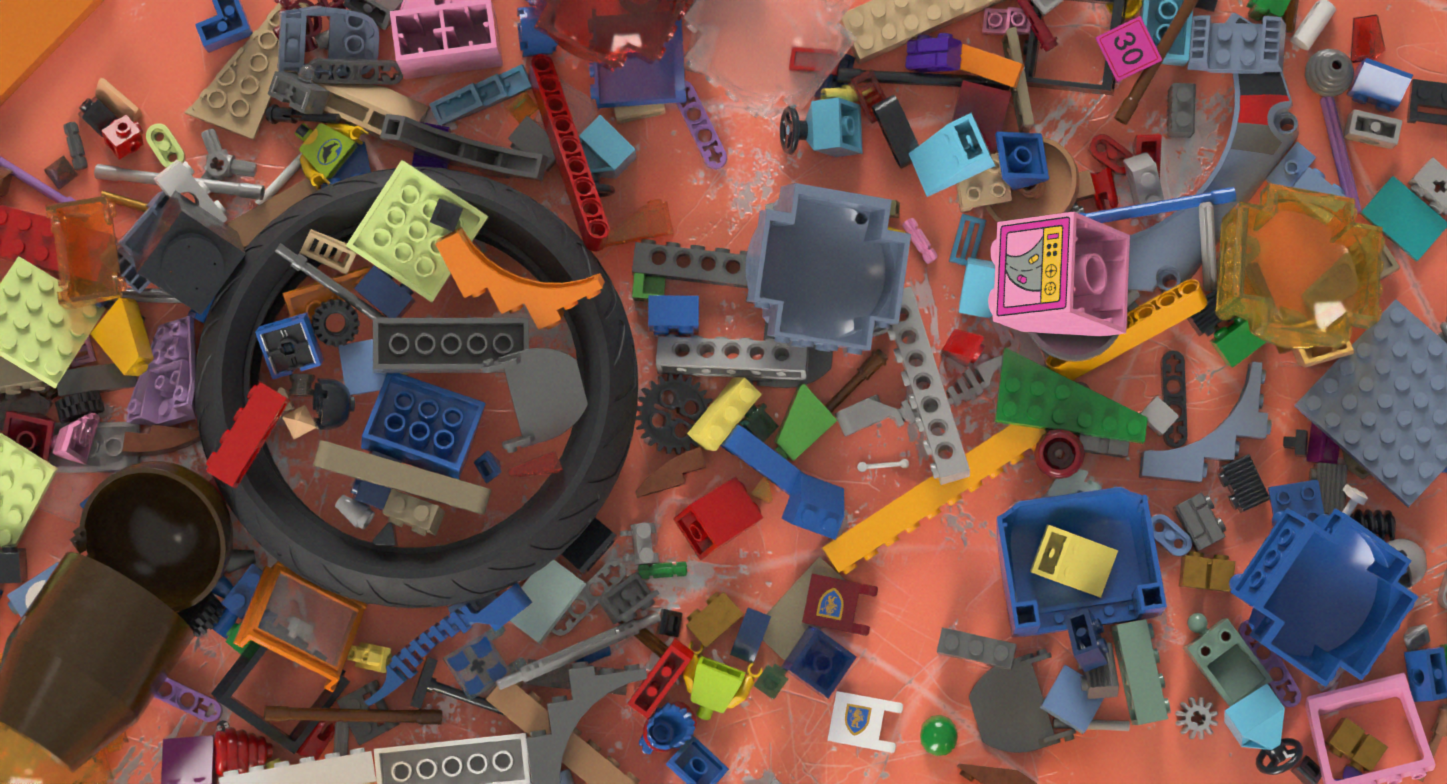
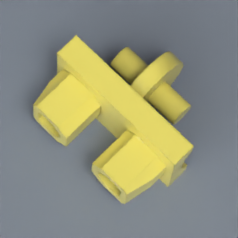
M360 642L359 647L352 645L347 657L348 660L355 661V667L386 673V666L392 662L391 648Z

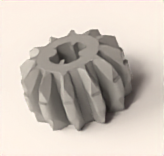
M1190 697L1188 700L1189 706L1184 702L1180 703L1184 712H1175V715L1182 717V720H1177L1175 724L1177 726L1184 724L1180 731L1181 734H1186L1189 731V739H1194L1196 732L1199 739L1205 738L1204 731L1209 735L1213 734V730L1209 725H1218L1217 721L1211 720V717L1217 716L1218 712H1209L1213 706L1211 702L1203 707L1204 698L1200 697L1196 705L1195 699ZM1194 712L1202 716V720H1199V725L1191 721V716H1195Z

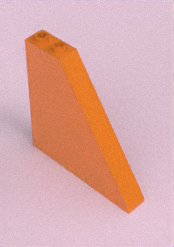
M0 0V106L104 0Z

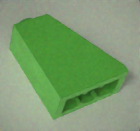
M804 383L797 386L774 440V443L778 446L775 449L776 452L783 458H789L791 461L800 456L837 421Z

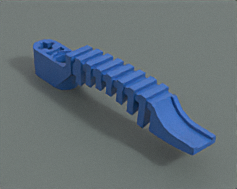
M515 583L481 611L475 610L470 603L463 606L461 611L456 609L449 616L447 615L439 623H435L429 630L427 629L419 637L412 640L391 658L392 662L386 666L387 675L383 686L368 698L365 703L370 706L398 688L408 678L411 679L418 673L416 667L424 661L422 658L431 651L430 649L439 642L441 643L449 635L452 638L460 630L463 633L467 632L472 628L470 622L490 624L494 631H497L533 602L520 585Z

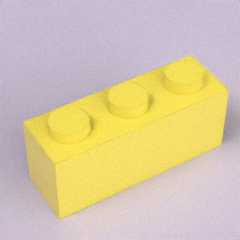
M733 377L687 434L702 449L716 451L761 396V393L745 377Z

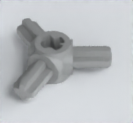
M208 129L201 133L209 154L206 156L207 161L204 167L206 172L201 179L222 181L225 177H232L233 174L248 177L255 176L257 164L255 162L236 160L234 155H229L227 149H222L214 129ZM218 160L224 161V166H221L223 169L217 168V163H220Z

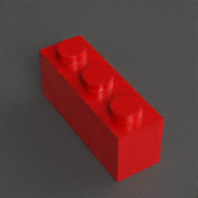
M674 638L647 675V679L643 680L627 704L648 719L692 660L695 652Z

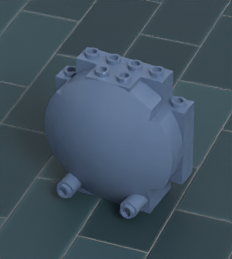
M799 183L781 186L779 199L775 201L773 206L774 210L765 209L759 212L758 226L748 247L745 266L748 286L747 301L753 302L756 308H762V317L768 323L767 336L775 337V342L790 343L792 341L791 346L806 348L814 347L815 345V350L830 352V350L838 351V347L847 348V353L862 355V351L871 350L874 323L875 327L890 329V325L899 324L911 234L888 230L892 200Z

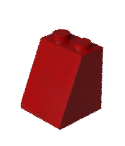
M735 476L690 504L673 520L701 561L763 519L759 506L747 494L745 485Z

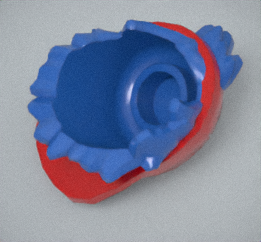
M668 702L662 708H656L655 713L644 724L643 734L639 740L642 752L650 755L653 750L668 752L685 745L686 741L692 738L697 725L693 710L684 702H673L671 704Z

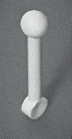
M902 459L899 462L874 464L860 462L857 468L860 472L874 468L899 466L907 468L909 461Z

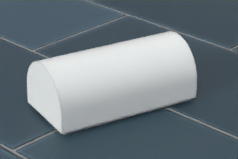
M1328 0L1317 1L1291 37L1290 42L1308 51L1336 12V7Z

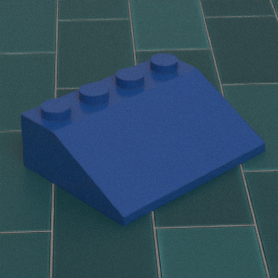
M387 373L362 434L361 448L368 451L374 450L398 459L403 463L459 480L468 459L486 403L400 373Z

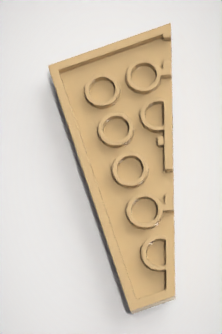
M280 3L269 13L262 25L251 34L250 39L244 46L240 47L220 70L207 89L201 92L200 97L194 104L189 106L184 112L186 115L255 141L265 117L266 109L269 107L272 99L268 95L274 72L278 71L279 40L274 35L272 29L280 25L279 11L283 8ZM299 3V4H298V5H299L300 7H302V8L307 7V6H306L305 4H303V3Z

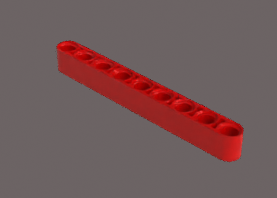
M537 54L531 60L528 74L529 81L584 245L591 251H601L605 248L608 239L609 225L553 60L548 55Z

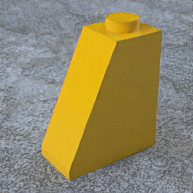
M119 297L90 334L124 375L140 376L147 371L148 365L154 359L137 301L135 299Z

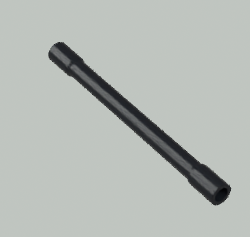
M838 68L837 70L838 83L864 82L961 87L963 81H968L1004 91H1009L1010 86L976 75L873 71L857 68Z

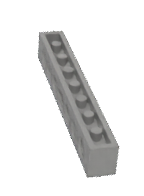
M906 287L903 290L900 314L907 315L908 319L899 321V324L890 325V329L887 330L890 341L895 340L897 346L894 349L897 363L902 362L904 371L901 372L904 386L909 385L912 393L908 395L911 408H916L919 417L915 418L919 432L924 431L926 440L923 441L926 455L931 454L933 463L930 464L934 479L939 478L940 485L970 477V468L912 287ZM907 336L915 338V342L912 344H906L902 340ZM919 359L923 363L919 367H914L910 365V361ZM927 382L930 387L926 390H921L917 387V384ZM932 404L937 407V410L933 413H928L924 410V407ZM939 427L945 433L941 436H935L931 431ZM946 450L951 452L952 456L949 459H942L939 457V453Z

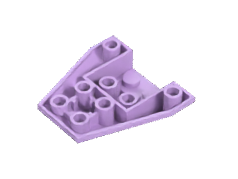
M187 316L158 326L151 344L154 359L148 365L147 371L138 378L127 407L126 422L168 427L196 419L195 377L197 353L193 317Z

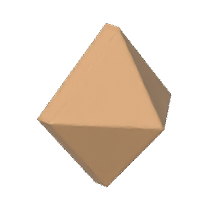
M306 405L282 416L294 439L316 428Z

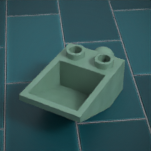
M1194 613L1188 618L1187 624L1189 629L1200 635L1184 646L1183 649L1229 707L1273 680L1228 618H1222L1209 629L1207 628V618L1203 614ZM1224 631L1229 635L1227 641H1223L1221 638V634ZM1204 646L1209 649L1207 656L1201 654V648Z

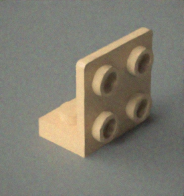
M998 153L991 154L995 163L994 167L956 184L961 213L970 212L973 207L1011 202L1010 186L1002 179Z

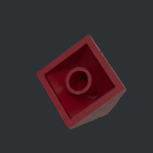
M6 411L3 435L49 463L55 421L42 413Z

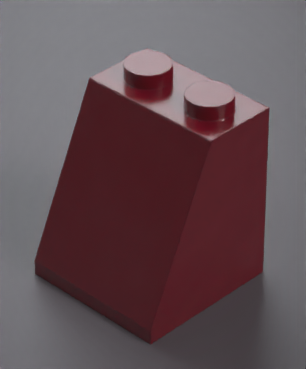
M963 81L959 89L951 122L971 113L978 124L990 154H996L997 143L995 133L1002 131L1012 92Z

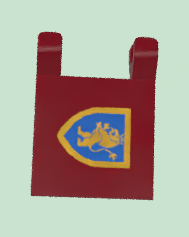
M812 573L802 623L868 636L870 632L869 626L853 623L858 596L863 594L875 597L878 587Z

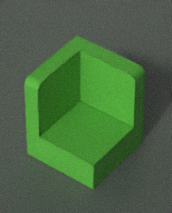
M634 273L633 300L648 302V295H664L665 278L645 276L644 273Z

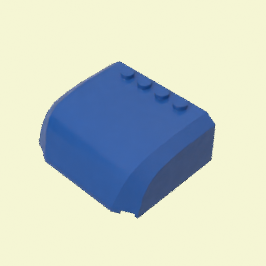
M1122 487L1025 500L1019 501L996 518L998 554L1012 637H1027L1068 631L1065 616L1086 608L1090 610L1095 619H1100L1102 625L1150 619L1161 616L1166 609L1167 604L1147 495H1140ZM1047 524L1118 550L1101 598L1030 572Z

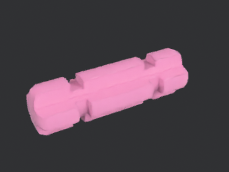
M910 218L906 220L902 226L906 233L911 234V241L919 253L922 252L924 261L929 264L936 260L938 257L937 253L933 248H930L931 244L922 230L917 228L918 224L915 219Z

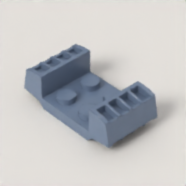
M1210 15L1193 16L1187 70L1240 74L1283 72L1286 24L1281 17L1263 16V24L1212 23Z
M163 191L157 193L146 205L148 209L116 245H111L101 256V260L139 294L151 282L137 273L132 249L169 200Z

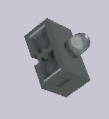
M303 65L300 68L299 74L275 71L268 95L281 102L289 103L290 107L303 114H323L330 91L313 83L314 68L311 65Z

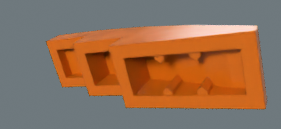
M962 44L960 70L1013 88L1017 87L1024 64Z

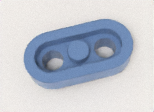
M1158 514L1151 517L1154 538L1157 543L1174 556H1183L1190 551L1192 540L1183 529L1166 515ZM1156 523L1163 525L1162 532L1155 530ZM1176 539H1179L1182 542V547L1180 549L1174 546V541Z

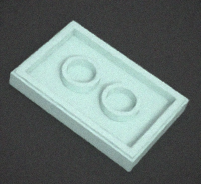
M552 560L545 567L532 574L521 587L533 603L513 617L510 622L539 644H542L586 586V583L557 561Z

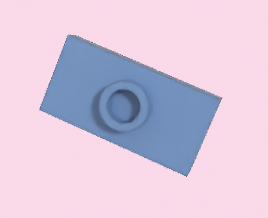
M1297 141L1265 181L1284 196L1315 160L1316 156Z

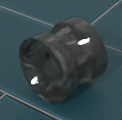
M289 375V380L291 381L289 396H314L315 391L312 389V383L315 381V375Z

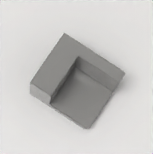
M1158 396L1140 413L1148 417L1147 426L1158 436L1163 435L1179 417Z

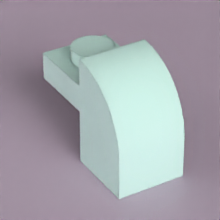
M1079 469L1077 473L1068 478H1055L1045 496L1052 497L1101 490L1102 487L1091 480L1088 483L1084 480L1089 472Z

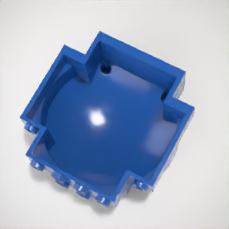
M1289 508L1275 513L1272 517L1274 528L1245 571L1242 574L1232 576L1229 581L1230 592L1253 608L1248 621L1252 629L1249 636L1325 687L1334 679L1339 667L1362 681L1365 675L1371 671L1372 665L1385 650L1386 644L1393 634L1398 631L1401 622L1408 612L1413 609L1418 599L1416 594L1398 582L1400 577L1406 573L1412 560L1353 518L1337 509H1334L1331 515L1321 514L1313 522Z

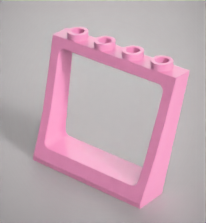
M1405 673L1307 697L1305 708L1323 784H1380L1387 782V784H1398L1402 782L1404 777L1411 776L1414 780L1420 779L1427 775L1426 772L1434 770L1435 762ZM1398 697L1401 700L1422 760L1339 781L1334 780L1319 716Z

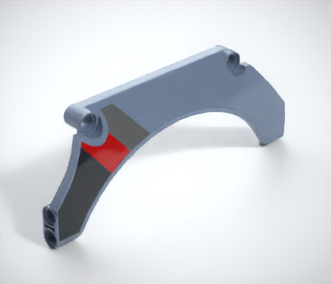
M1232 13L1225 22L1253 24L1236 13ZM1264 72L1262 74L1233 73L1235 105L1228 141L1217 166L1196 193L1202 194L1217 189L1235 188L1236 202L1213 205L1215 246L1299 135L1298 120L1293 114L1288 112L1293 105L1283 72ZM1286 124L1294 126L1290 131H1284L1281 128ZM1199 207L1177 210L1163 221L1130 235L1128 290L1154 292L1156 287H1159L1161 292L1164 293L1171 289L1164 286L1167 281L1174 280L1177 282L1175 285L1177 286L1186 280L1192 279L1202 265Z

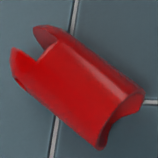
M1104 168L1101 172L1097 173L1090 172L1096 193L1093 196L1096 208L1099 211L1106 210L1104 199L1109 201L1111 209L1117 208L1119 201L1111 168Z
M319 721L296 753L304 757L314 756L315 761H317L335 734L334 724H329L324 732L321 733L326 721Z

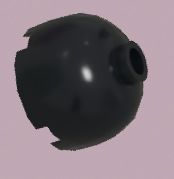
M318 378L317 381L319 383H315L313 392V410H316L319 417L314 418L315 427L317 430L336 429L348 420L350 412H354L355 398L350 397L348 388L342 382L335 379Z

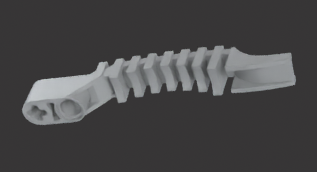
M1003 355L976 366L975 371L982 382L980 384L970 368L965 370L962 374L971 389L967 388L962 378L955 382L960 394H957L953 386L947 388L946 392L949 396L947 400L950 408L952 405L954 407L959 406L963 400L965 402L971 400L973 395H976V397L984 392L983 390L990 386V380L994 371L1001 367ZM878 395L871 396L835 413L845 437L887 418L893 419L897 428H900L904 425L903 421L911 425L916 422L915 418L919 417L917 409L912 410L907 400L902 401V404H900L901 408L896 409L881 403ZM929 404L924 410L928 413H933L937 410V407Z

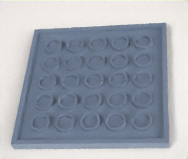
M1395 299L1352 344L1354 354L1340 357L1294 407L1409 508L1447 467V343Z

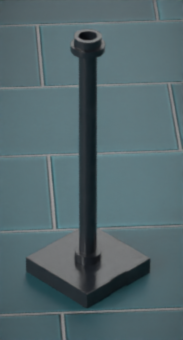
M427 656L410 703L411 706L421 709L426 692L432 693V691L504 715L483 697L468 695L466 691L437 682V678L432 677L438 660Z

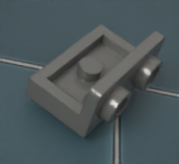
M635 572L597 600L613 624L622 620L624 623H627L637 616L636 610L639 608L645 610L655 603L653 598L660 593L658 590L651 592L639 573Z

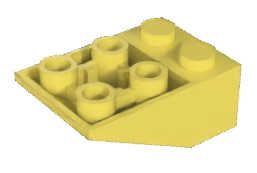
M1047 524L1030 572L1101 598L1118 550Z

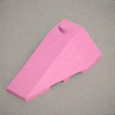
M90 412L61 428L58 435L53 437L51 449H53L52 454L86 465L100 416Z

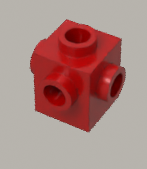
M127 115L114 120L108 127L102 130L106 146L119 160L129 153L136 152L144 145L141 135L144 132L137 121L132 122Z

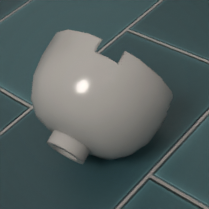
M1409 539L1387 542L1389 545L1412 560L1406 573L1398 580L1401 585L1409 589L1417 584L1426 573L1427 560L1425 551Z

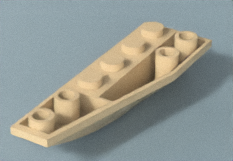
M284 69V72H294V73L298 74L296 71H290V70H285V69ZM302 76L330 91L323 113L340 114L341 122L354 127L360 126L368 134L381 139L380 136L386 114L406 116L418 122H423L430 108L384 86L373 84L316 83L310 77Z

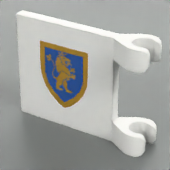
M836 691L827 741L894 753L896 749L895 743L879 740L884 710L901 713L903 704Z

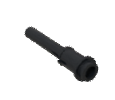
M275 104L266 109V119L272 124H277L278 122L296 124L298 121L339 124L341 121L340 114L334 113L303 114L294 108H283Z

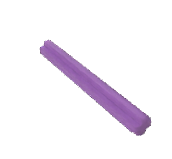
M1322 97L1320 104L1340 185L1345 191L1344 195L1348 197L1345 201L1347 214L1356 215L1362 209L1334 97Z

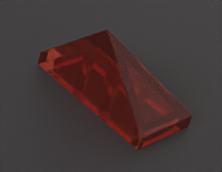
M1378 15L1353 18L1351 62H1362L1365 58L1376 60L1386 50Z

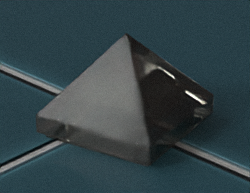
M64 155L44 169L58 190L78 176V173Z

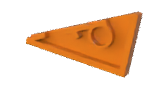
M368 266L348 272L347 275L341 274L331 279L348 291H351L370 271V268ZM319 282L282 293L289 316L293 317L307 313L311 325L312 315L315 314L314 310L316 307L319 308L321 306L320 303L323 301L327 302L328 299H341L343 301L342 298Z

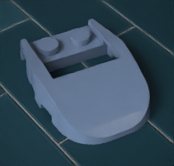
M322 6L279 11L278 71L284 72V69L296 71L300 76L309 77L306 71L307 64H304L306 16H330L328 59H378L379 29L374 20L366 14L353 10ZM317 65V68L312 70V72L316 76H319L320 72H328L330 74L329 77H332V65H329L330 70H323L320 65ZM341 65L337 68L336 74L338 77L347 76L350 69L347 65ZM369 65L363 67L361 75L366 74L373 67Z

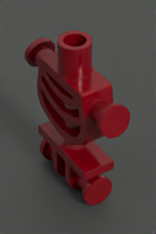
M274 0L275 3H280L283 7L280 11L302 8L298 5L299 3H303L307 7L322 6L346 9L343 6L345 0H333L330 3L327 0H317L318 3L315 5L308 0ZM306 16L305 52L318 48V45L314 44L312 37L318 35L322 30L321 16ZM280 25L272 29L278 40Z

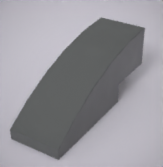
M115 363L69 369L57 385L58 395L64 398L91 390H98L100 393L127 389L135 387L138 379L137 376L124 375Z

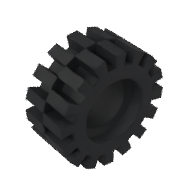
M328 299L327 302L323 301L320 303L321 306L319 308L316 307L314 310L315 314L312 315V327L318 339L326 345H333L334 347H339V345L345 346L348 341L352 342L355 339L354 335L358 334V326H360L359 316L355 309L341 299ZM333 313H339L345 318V326L339 332H331L326 327V319Z
M98 390L81 392L80 394L76 393L55 402L61 423L74 422L90 412L98 414L104 411Z
M210 592L197 604L181 610L177 614L190 626L194 636L199 637L201 633L203 635L206 634L208 628L211 630L214 627V623L220 621L218 617H222L224 607L217 597Z

